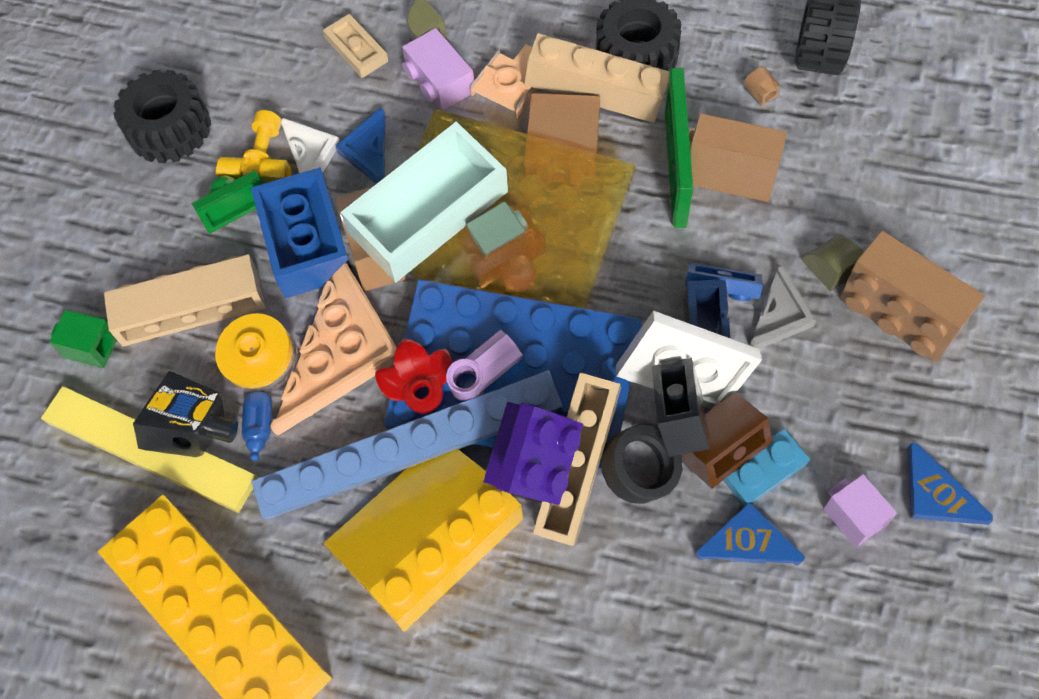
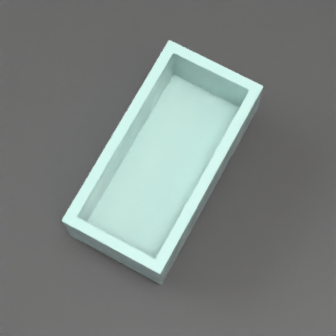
M455 122L340 213L348 234L396 283L463 229L467 223L473 221L508 192L506 168L462 126Z

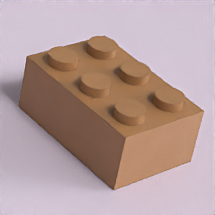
M881 231L855 263L840 299L852 311L863 314L877 323L885 333L897 336L909 344L917 354L928 357L937 363L963 329L985 295L886 232Z

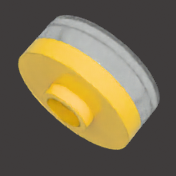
M256 313L237 318L223 330L216 344L215 358L220 372L242 391L247 393H268L281 387L288 380L290 373L294 372L298 360V350L294 338L278 320L269 315Z

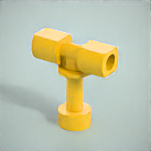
M268 110L257 111L252 122V129L257 133L253 149L245 151L243 158L220 157L216 165L217 177L226 175L238 179L255 170L262 183L265 184L291 176L292 170L287 160L271 159L266 154L270 138L276 137L279 134L281 118Z

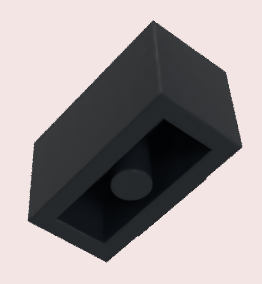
M692 357L652 366L657 424L668 456L672 457L710 449L702 389Z

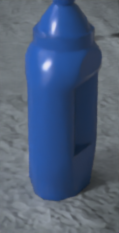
M251 392L246 395L243 402L241 435L246 442V447L251 452L250 459L252 461L259 460L258 453L265 447V442L269 439L271 433L272 399L267 392Z

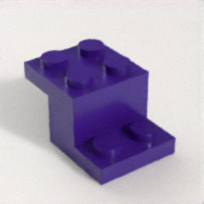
M507 401L483 482L496 486V489L510 494L560 505L562 495L568 486V475L573 457L580 444V433L583 423L524 403L519 405Z

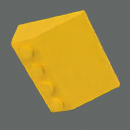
M458 449L404 470L323 543L403 632L523 520L521 504L510 493L498 490L496 486L484 483L486 471Z

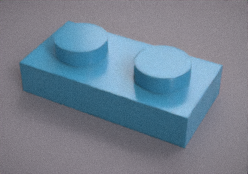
M785 429L772 437L773 443L723 480L744 507L749 503L753 504L808 465L810 458Z

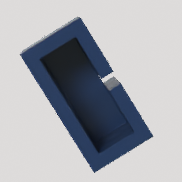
M726 280L687 281L684 297L685 322L731 339L729 318H727Z

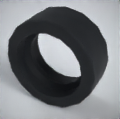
M637 424L615 434L606 443L601 457L602 474L607 486L617 497L629 503L645 504L669 495L678 485L683 471L682 455L668 456L659 427L652 424ZM641 441L647 444L657 456L660 474L657 482L650 487H641L635 484L627 475L623 464V453L625 447L631 442Z

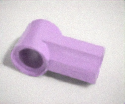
M500 330L468 357L453 362L446 374L447 383L455 398L462 402L483 395L485 388L523 358V355L511 338ZM469 373L477 377L473 386L463 389L456 386L457 379L463 374Z

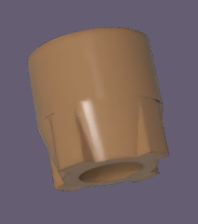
M764 66L752 71L744 81L745 88L761 106L776 99L779 95L780 84Z

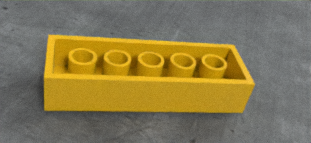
M164 495L160 496L97 551L223 699H312L332 679L183 513Z

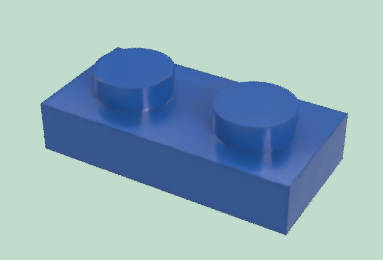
M690 262L685 280V286L687 281L726 280L728 296L738 301H750L751 298L760 299L763 286L762 274Z

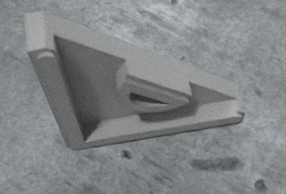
M783 265L777 268L750 343L752 347L763 348L810 329L816 323L814 316Z

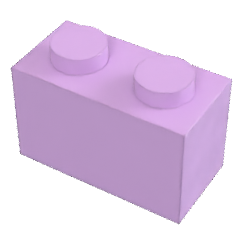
M436 28L402 47L405 59L402 66L406 75L411 81L416 79L425 98L429 102L434 101L441 111L471 95L470 85L474 81L473 70Z

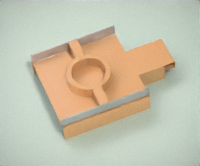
M525 44L514 60L500 54L499 49L470 85L471 97L476 92L515 111L516 118H518L531 101V93H537L539 90L524 85L532 47Z

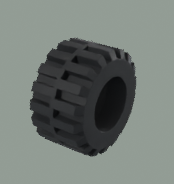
M621 0L619 3L614 1L609 4V9H604L601 12L600 19L597 20L596 50L671 71V68L676 67L679 56L682 32L681 21L677 19V13L674 9L668 10L669 4L664 1L660 3L656 2V0ZM639 40L644 41L645 43H634L630 41Z
M807 0L796 49L795 63L797 69L837 76L841 74L847 65L853 46L861 0Z
M159 69L153 70L152 74L138 75L139 79L135 81L131 79L126 83L128 87L121 89L117 94L120 99L114 102L113 107L116 111L113 114L118 127L130 147L139 157L143 156L145 160L153 162L155 159L158 163H166L169 159L176 162L180 161L181 156L186 155L189 157L194 154L192 151L194 148L200 149L204 144L202 138H208L210 133L208 127L211 126V119L199 91L191 79L188 80L187 76L182 73L176 75L174 70L167 69L164 73H161Z

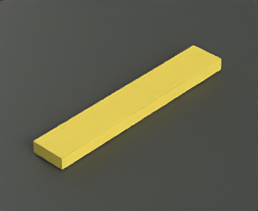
M63 386L41 417L45 423L236 513L240 512L253 490L251 481L258 479L255 474L207 452L196 458L138 449L133 427L135 419Z

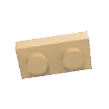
M350 14L323 29L324 37L361 78L389 62L387 53Z

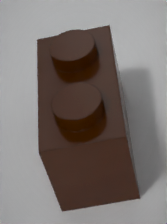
M733 393L724 401L717 403L711 411L705 414L710 449L682 454V463L710 488H714L773 443L768 417L739 394Z

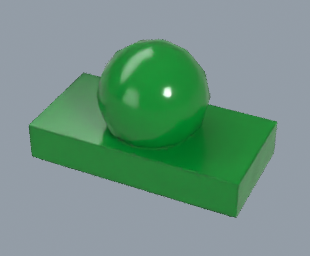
M255 170L238 179L226 175L216 177L208 188V195L191 204L207 232L211 234L256 210L251 188L263 183Z

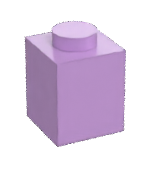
M864 474L852 483L848 478H845L836 484L828 492L831 498L823 509L855 548L887 526L897 514Z

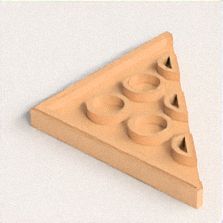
M347 262L335 272L323 287L317 303L318 311L314 322L308 326L299 350L301 355L296 369L290 373L281 397L283 400L277 418L273 419L270 425L272 431L277 436L375 376L377 370L388 368L394 364L397 346Z

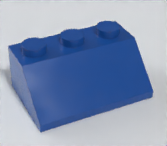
M321 167L252 187L251 191L274 278L284 298L321 288L348 260Z

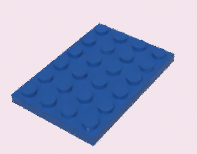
M418 280L404 339L407 338L419 343L429 356L438 350L447 349L453 363L468 357L502 330L516 344L523 358L485 388L483 395L549 370L564 409L555 414L566 418L580 373L619 383L621 391L606 439L607 443L615 434L622 430L631 381L616 376V364L640 331L642 319ZM469 373L463 374L457 379L456 386L463 389L473 386L477 377ZM446 382L442 387L443 398L440 405L429 413H417L411 410L405 401L390 400L384 426L387 429H392L462 403V401L454 397ZM420 387L416 392V397L418 399L426 398L429 394V388ZM497 435L470 445L493 449ZM600 460V464H599L598 470H602V468H601V460Z

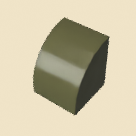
M416 0L408 12L411 40L413 41L435 28L447 40L444 19L426 0Z
M835 236L805 255L802 261L826 288L832 291L849 279L855 263L864 251L852 240L843 236Z

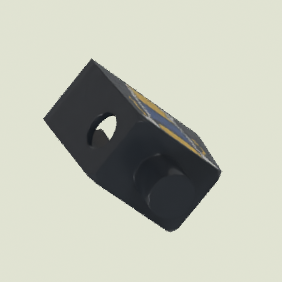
M168 371L133 422L138 449L197 458L204 454L212 439L232 443L238 431V421L224 417L223 399L219 392Z

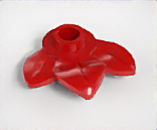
M406 338L400 342L395 351V367L377 370L375 372V380L382 393L390 400L405 401L406 405L414 412L429 413L435 410L442 401V387L447 382L446 374L452 364V359L447 349L438 350L429 356L419 343ZM420 387L429 388V394L424 399L416 397V392Z

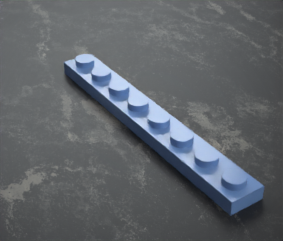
M549 370L251 481L262 519L269 520L495 436L498 434L507 401L519 405L521 403L532 405L552 413L564 410Z

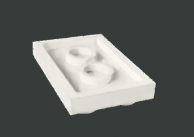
M652 311L616 364V376L654 389L652 366L692 357L702 389L704 407L712 409L717 403L724 401L738 391L762 361L758 348Z

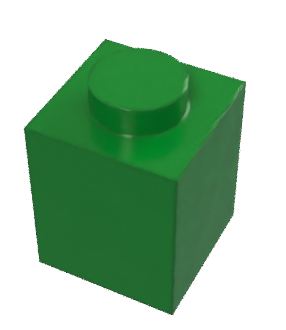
M68 310L64 311L60 321L53 327L49 341L63 358L101 368L105 367L117 342L116 338L109 331L108 322L105 319Z

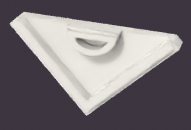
M283 118L281 124L299 173L320 167L323 173L336 152L335 146L340 142L339 138Z

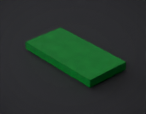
M671 68L668 77L664 115L672 226L674 228H687L693 194V177L684 68Z

